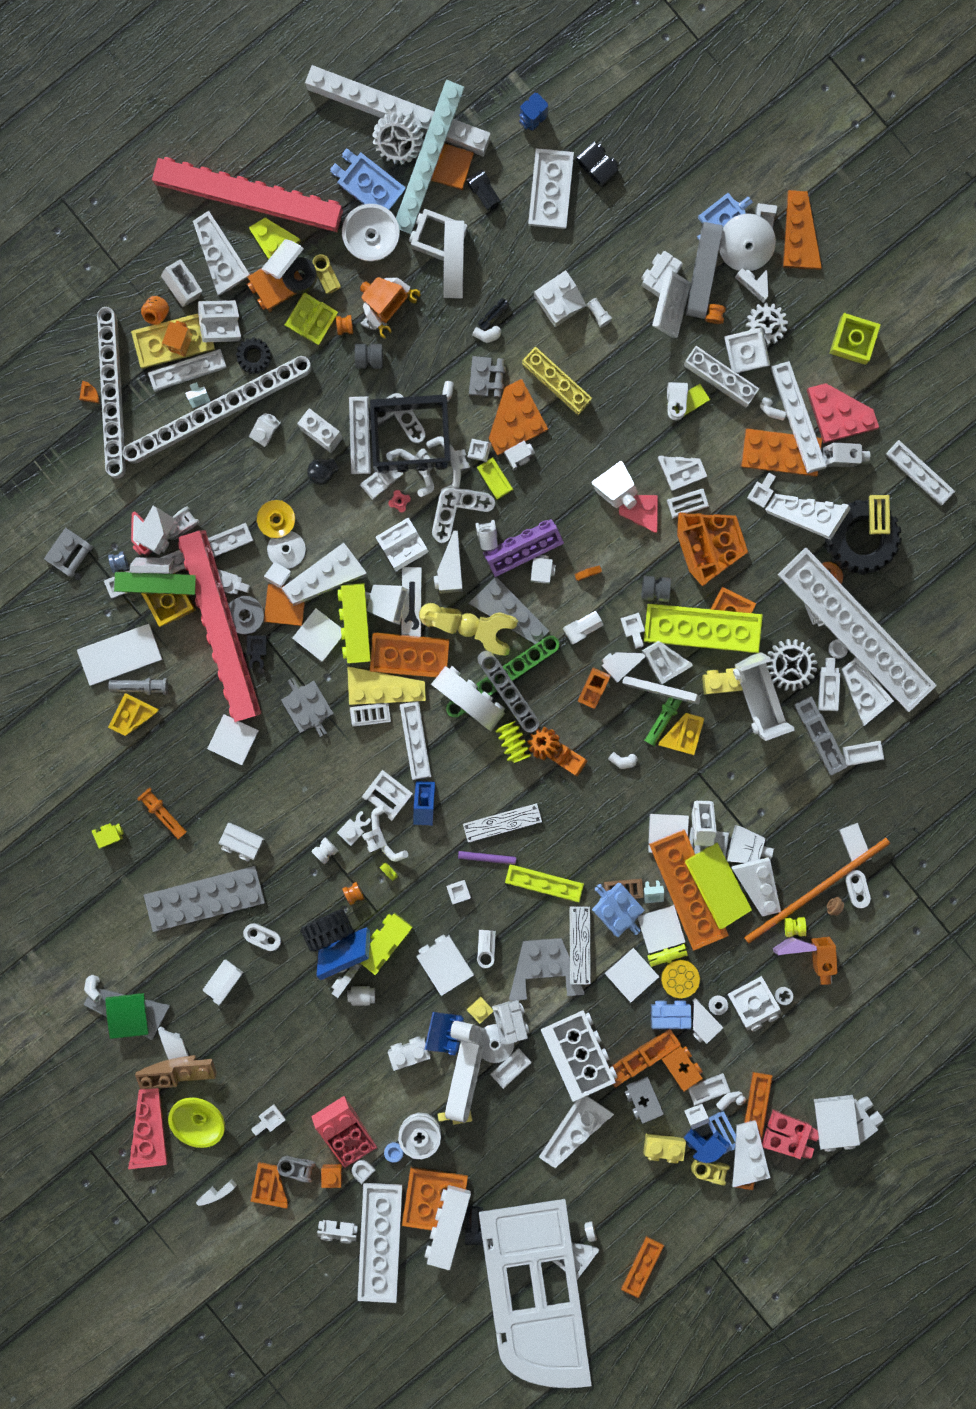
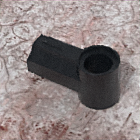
M483 170L466 180L471 191L478 196L487 211L501 203V200L491 186L488 176Z
M467 1207L465 1245H483L479 1212L483 1211V1207Z

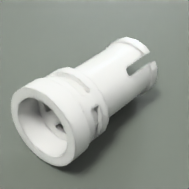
M597 298L592 299L591 303H587V307L595 316V320L600 328L613 320L608 312L603 309Z

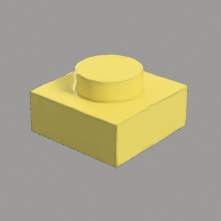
M479 997L467 1008V1011L480 1024L493 1012V1009L482 997Z

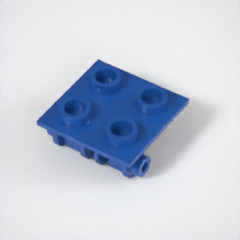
M433 1012L424 1050L456 1055V1052L459 1051V1042H456V1039L451 1037V1027L454 1021L465 1022L463 1021L464 1017Z

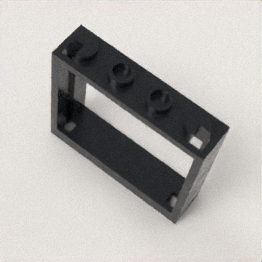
M447 394L370 400L372 457L375 472L386 474L393 470L408 472L409 469L426 471L428 468L444 470L447 467H451ZM442 408L445 458L380 462L378 412Z

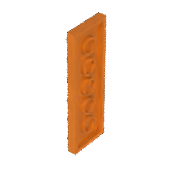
M685 829L649 843L692 950L694 951L729 936L726 928H718L685 863L687 859L695 855Z

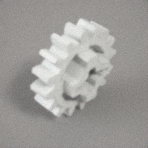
M766 302L763 308L758 304L756 306L757 311L754 309L750 311L753 316H747V320L750 322L746 323V327L750 328V330L763 328L766 345H769L770 340L775 344L777 342L776 337L782 339L783 334L781 332L787 331V328L783 327L788 324V321L783 320L786 313L780 314L782 308L774 309V303L771 307H768ZM762 313V318L755 320V317ZM765 320L770 324L768 328L763 324ZM779 327L778 331L771 335L772 329Z

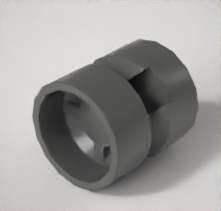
M355 344V368L367 369L370 366L372 369H383L382 344H371L370 347H367L366 344Z
M643 576L641 600L653 601L655 598L658 602L668 603L671 578L660 577L656 580L654 576Z

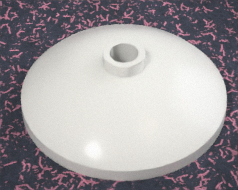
M364 204L358 206L348 214L343 223L342 237L346 248L353 256L363 261L384 259L393 252L399 240L400 231L395 216L381 205ZM374 233L375 237L370 239L368 235Z
M741 214L735 216L722 228L719 245L720 255L724 262L735 270L740 271L743 268L745 271H753L759 269L773 255L776 245L775 233L771 225L758 215ZM747 243H752L751 248H745Z

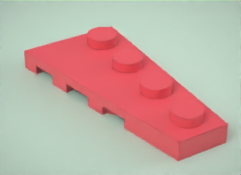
M159 1088L139 1090L128 1169L168 1164Z

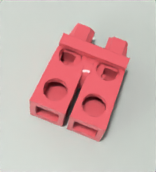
M773 1109L767 1125L770 1129L766 1128L761 1142L762 1146L801 1159V1157L811 1159L814 1148L806 1146L808 1139L817 1142L819 1138L818 1130L807 1122Z

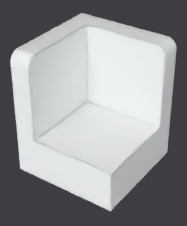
M758 203L755 215L764 218L773 229L777 206Z

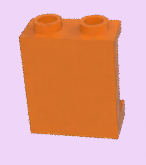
M262 268L248 276L250 282L247 285L253 294L257 292L260 297L257 300L263 310L267 309L268 312H271L273 307L296 294L285 286L282 277L276 279L271 274H266ZM296 271L294 274V278L296 280H302L301 275L298 271Z

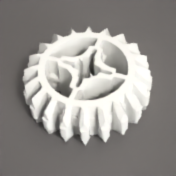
M395 111L391 115L386 114L383 118L379 119L378 124L374 127L373 137L375 139L373 144L378 145L376 151L381 150V157L387 156V161L393 159L394 164H396L399 160L401 164H404L405 161L411 162L413 158L418 156L422 148L421 145L424 142L422 139L424 132L419 131L421 125H415L416 119L409 120L410 114L403 117V113L400 112L397 116ZM391 126V133L385 135V129ZM412 141L411 148L405 150V143Z
M787 639L786 646L780 641V649L774 645L772 648L775 653L771 651L767 653L772 657L771 661L767 662L771 663V666H767L768 670L771 669L772 671L770 676L773 675L775 677L772 679V682L775 683L778 680V688L785 684V691L789 689V685H791L792 691H795L796 684L802 689V682L806 685L810 683L807 677L810 679L814 678L810 671H817V668L811 667L812 664H817V661H811L810 659L815 654L811 653L808 655L807 652L811 648L807 647L804 650V642L797 646L798 640L796 639L792 645L790 639ZM792 649L798 651L799 654L791 658L782 651ZM778 656L781 658L780 660L783 663V667L779 673L776 669V660ZM803 657L806 662V669L804 674L801 672L802 670L799 668V662L802 660ZM787 660L789 662L795 661V665H793L795 666V668L788 669L784 672V670L787 669V665H789L787 664ZM788 672H791L794 675H796L799 679L796 681H789L782 677Z

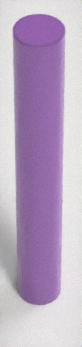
M459 851L458 859L514 865L516 863V857L463 851Z

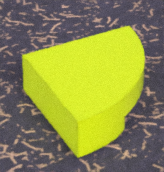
M385 862L379 867L392 881L398 877L397 873L388 863Z

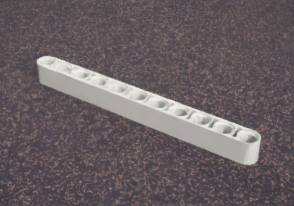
M305 356L296 357L128 444L123 449V457L132 464L147 459L307 376L312 369L310 361ZM305 362L307 363V368L299 370L297 368L298 364ZM283 371L290 372L288 379L280 377ZM266 380H273L272 387H264ZM251 388L256 389V394L253 397L247 396V391ZM233 397H238L239 403L235 406L230 405V400ZM221 406L222 412L220 414H213L214 407ZM198 415H205L203 423L196 422ZM183 423H187V431L180 432V425ZM165 432L171 433V438L168 441L162 440V435ZM148 441H154V447L147 450L145 444ZM137 450L135 458L131 459L128 457L129 451Z

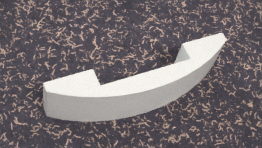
M445 220L444 298H463L464 221Z

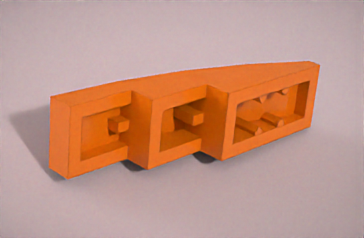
M666 1030L610 1066L614 1068L618 1077L615 1078L616 1083L612 1084L613 1087L616 1088L630 1077H634L646 1067H650L679 1047L681 1044L672 1030Z

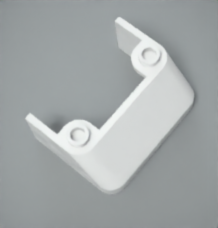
M759 652L735 664L733 674L735 679L740 681L754 722L751 724L754 734H758L759 737L767 741L794 731V727L785 721L766 664L771 659L769 656Z

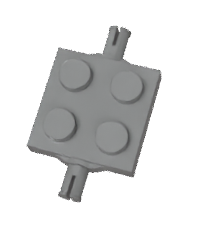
M294 677L291 680L289 679L287 682L293 691L290 695L281 699V702L298 731L302 733L309 728L315 727L320 737L323 734L325 735L327 732L321 723L327 717L333 715V712L315 681L299 687Z

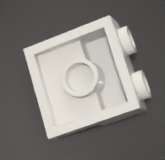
M762 976L728 994L747 1031L750 1029L756 1031L762 1027L761 1023L767 1020L773 1022L779 1018L778 1014L781 1013V1009Z

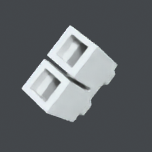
M867 1096L858 1101L854 1099L860 1144L878 1131L876 1127L884 1121L878 1111L870 1116L867 1115L865 1111L874 1106Z

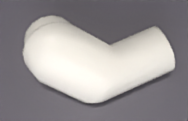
M90 975L86 979L84 991L94 1002H98L102 998V995L96 990L97 982H100L98 976Z

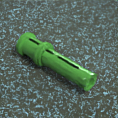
M668 698L667 702L662 705L661 709L663 710L644 741L655 747L671 717L677 715V709L682 700Z

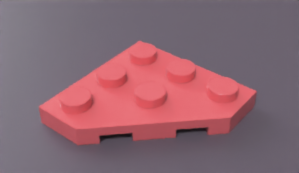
M825 383L807 389L823 443L879 428L872 408Z

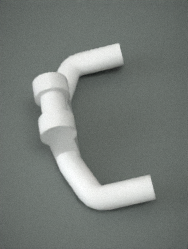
M442 436L426 442L428 448L439 444L444 448V437ZM450 444L453 483L447 487L459 488L461 471L469 469L470 465L465 458V449L455 451Z
M425 448L421 449L416 456L403 449H395L386 454L388 460L398 456L406 460L433 459L428 456ZM428 468L426 471H418L423 476L426 487L419 489L417 492L420 497L434 490V483L429 473L432 468Z
M384 804L372 811V831L362 836L368 844L369 853L380 848L391 861L397 862L407 858L408 852L404 850L395 854L388 847L379 826V815L389 810L388 805Z

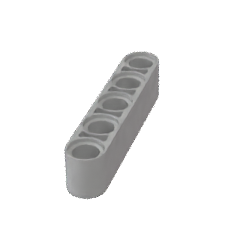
M703 222L686 316L703 319L706 317L723 225Z
M490 651L481 652L478 656L479 665L519 724L526 732L536 731L539 727L537 717L497 658ZM492 658L489 665H484L486 659ZM502 673V677L499 680H494L497 674ZM512 688V692L509 695H505V691ZM522 703V707L515 710V706ZM532 718V722L525 725V721Z

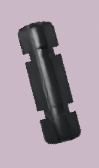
M501 298L497 302L498 305H494L485 315V318L478 322V326L482 330H486L490 323H493L502 314V311L509 307L508 301Z

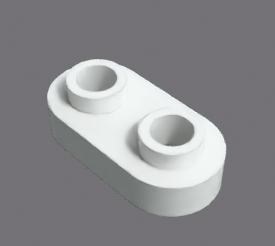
M853 870L845 877L850 901L855 907L864 908L868 906L871 899L866 878L861 871ZM853 876L858 878L856 883H853L851 880ZM858 895L863 896V900L860 902L856 899Z
M252 923L244 929V938L263 949L273 951L281 944V937L277 932L259 924ZM252 929L257 931V936L251 935ZM269 937L275 939L274 944L268 942Z

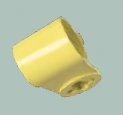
M698 1160L692 1162L691 1170L697 1178L718 1185H726L725 1177L727 1170L730 1169L729 1165L721 1162L703 1163ZM699 1165H705L703 1173L696 1172Z

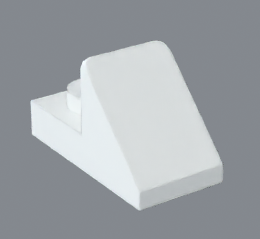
M742 268L735 278L764 303L768 298L767 270L756 281L752 272L749 270L745 271Z

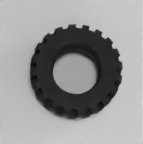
M856 500L847 504L851 509L832 539L825 538V542L828 546L826 548L827 552L831 554L832 561L839 564V568L848 570V573L865 575L884 568L893 560V557L899 551L898 546L901 544L902 538L899 537L901 527L897 526L896 522H898L896 516L893 517L891 515L892 511L890 510V534H880V544L873 553L868 555L856 554L847 545L845 538L846 530L856 520L864 519L869 521V500ZM874 503V518H875V526H876V527H877V503ZM881 504L882 530H885V508Z

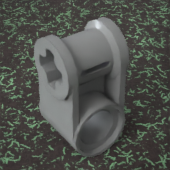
M284 1156L279 1160L277 1170L282 1176L311 1183L312 1179L310 1177L316 1163L307 1159ZM289 1162L292 1168L290 1170H283L281 1164Z

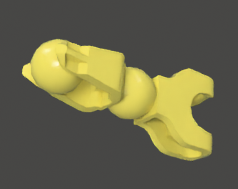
M435 603L425 604L419 611L420 621L427 627H437L451 634L458 631L464 637L475 635V639L480 640L487 651L503 656L509 654L510 647L507 643L498 640L496 633L502 628L514 629L518 624V620L515 617L498 612L490 617H480L478 619L471 613L461 615L458 609L439 607Z

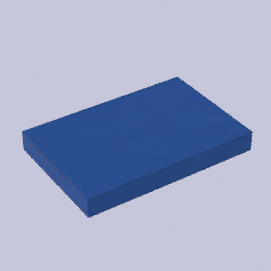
M365 927L318 950L317 977L323 980L369 959L370 930Z

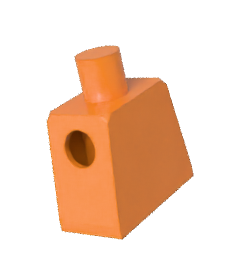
M830 937L812 938L811 944L817 947V951H812L814 971L820 976L822 985L832 984V975L837 974L836 945Z

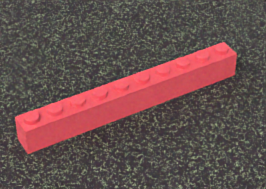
M164 157V159L158 158L152 177V181L157 186L338 232L343 209L337 201H322L320 197L314 195L306 197L299 191L292 190V192H287L280 186L268 187L263 182H249L247 178L241 176L233 178L226 172L219 171V173H214L209 168L193 167L194 165L187 162H182V164L176 163L174 159Z
M206 530L178 537L180 541L178 546L185 558V569L189 571L190 575H196L195 602L202 613L201 622L206 627L208 633L206 635L207 641L213 649L212 658L217 663L219 669L218 677L224 685L223 693L230 705V716L237 722L260 715L262 713Z

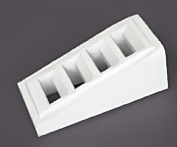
M389 703L350 707L352 727L391 722ZM380 708L384 710L385 719H381ZM372 709H376L377 720H373ZM364 710H368L369 721H365ZM356 711H360L361 722H358Z

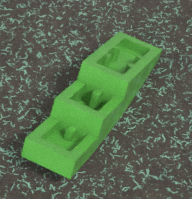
M115 572L114 592L195 595L196 575Z

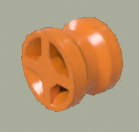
M708 304V314L705 317V321L723 324V313H725L726 307Z
M347 315L344 318L336 316L338 336L343 335V333L353 334L352 316Z
M357 882L353 883L349 888H342L350 906L355 901L364 899Z

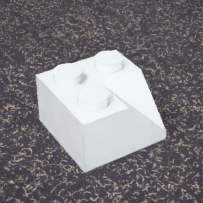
M566 270L534 291V298L554 327H557L586 307L576 284Z
M152 506L134 540L160 555L161 551H166L169 545V537L171 535L174 536L179 527L177 525L178 521L157 507Z

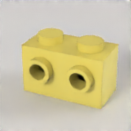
M735 668L726 669V673H718V670L707 671V675L702 676L704 695L743 691L740 681L736 680L733 674V669Z
M646 1133L643 1153L648 1157V1160L659 1161V1158L667 1159L669 1163H678L679 1161H684L686 1141L684 1138Z

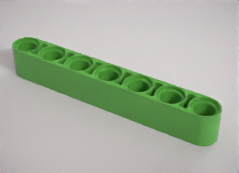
M554 636L545 637L502 667L510 679L514 681L554 654L559 648V641ZM553 640L556 643V648L548 650L545 647V642ZM533 650L540 653V658L537 661H533L529 657V653ZM516 661H521L524 664V669L520 672L515 671L513 668V664ZM488 677L476 684L478 686L476 690L481 694L483 693L481 686L485 682L490 683L493 687L492 691L487 693L491 696L497 692ZM450 701L447 704L446 711L450 717L457 718L466 713L461 708L458 714H452L450 706L456 703Z

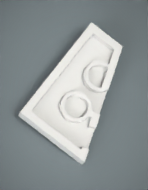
M755 1120L736 1125L732 1187L770 1178Z

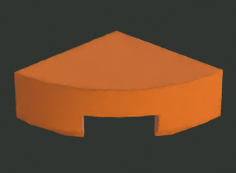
M82 381L79 400L99 403L97 390L88 382Z
M600 565L574 575L576 580L580 581L589 576L597 575L602 570Z

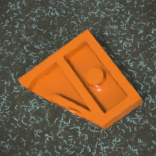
M258 1162L251 1202L281 1208L288 1207L277 1165Z

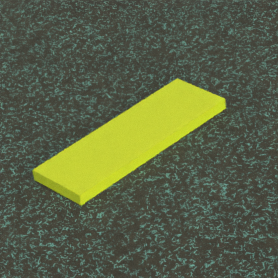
M648 604L644 642L656 643L660 641L663 644L759 653L763 614Z

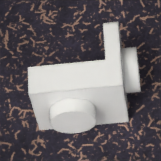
M264 413L258 418L249 437L266 446L275 429L279 427L280 422L275 416Z

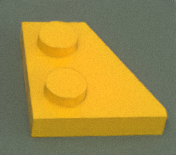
M125 693L108 728L127 736L158 713L159 709Z
M685 713L658 745L694 755L704 718Z

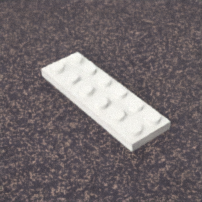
M363 1184L358 1301L396 1303L402 1185Z

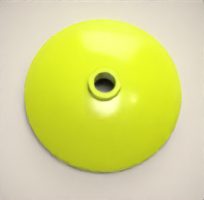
M185 1098L175 1103L169 1112L168 1123L171 1131L180 1141L189 1146L198 1148L213 1146L220 1141L224 1134V1118L221 1112L208 1101L199 1098Z

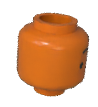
M158 296L148 298L141 308L144 320L154 325L163 322L169 313L168 303Z

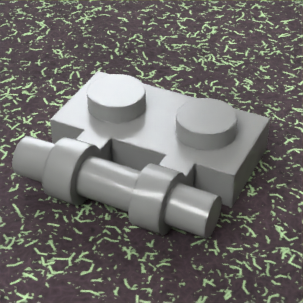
M472 356L469 395L488 397V390H494V397L501 398L502 390H504L503 373L506 372V367L504 366L505 359L498 358L497 366H491L492 358ZM490 372L496 373L495 383L489 382Z

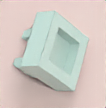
M197 382L190 385L192 391L186 394L192 408L211 402L205 387L200 388Z
M648 881L645 883V903L664 902L663 886H660L659 881H656V887H650Z

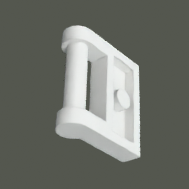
M382 770L363 794L362 798L369 800L379 807L385 803L372 794L373 791L376 789L396 804L394 809L389 807V810L385 812L392 821L413 793Z

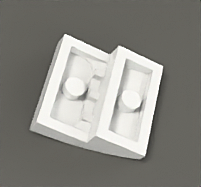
M285 239L263 266L262 270L266 274H271L276 279H280L304 248L293 241Z
M235 300L198 302L199 324L203 342L240 341L239 314Z
M409 518L376 536L377 541L395 571L429 552Z

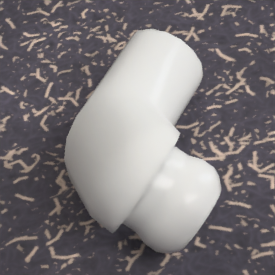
M494 326L492 329L483 331L476 327L472 336L485 343H490L500 337L501 329L498 326Z
M451 381L444 383L442 395L447 394L448 401L452 397L454 383Z
M763 398L760 408L768 417L783 421L786 412L774 409L771 406L773 401L770 398Z
M613 752L608 760L620 769L633 768L638 758L634 754L621 758Z
M739 1091L727 1093L716 1105L720 1110L724 1111L732 1102L742 1105L745 1103L746 1098Z

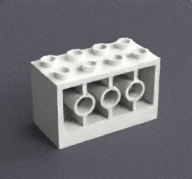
M580 1011L541 1029L573 1102L616 1083L615 1078H618L614 1068H609L606 1062L610 1059L605 1048L601 1050L598 1044L602 1041L597 1030L593 1032L590 1026L594 1024L590 1014H585L584 1011ZM571 1032L579 1033L578 1041L569 1040ZM580 1049L583 1052L587 1051L586 1059L584 1060L577 1058ZM586 1068L595 1069L596 1072L593 1073V1078L585 1076Z

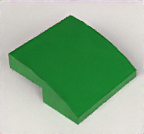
M144 993L105 998L110 1039L149 1034Z

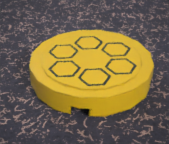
M675 960L666 965L662 972L661 981L663 988L669 995L682 999L695 993L699 987L700 977L698 970L693 964L685 960Z

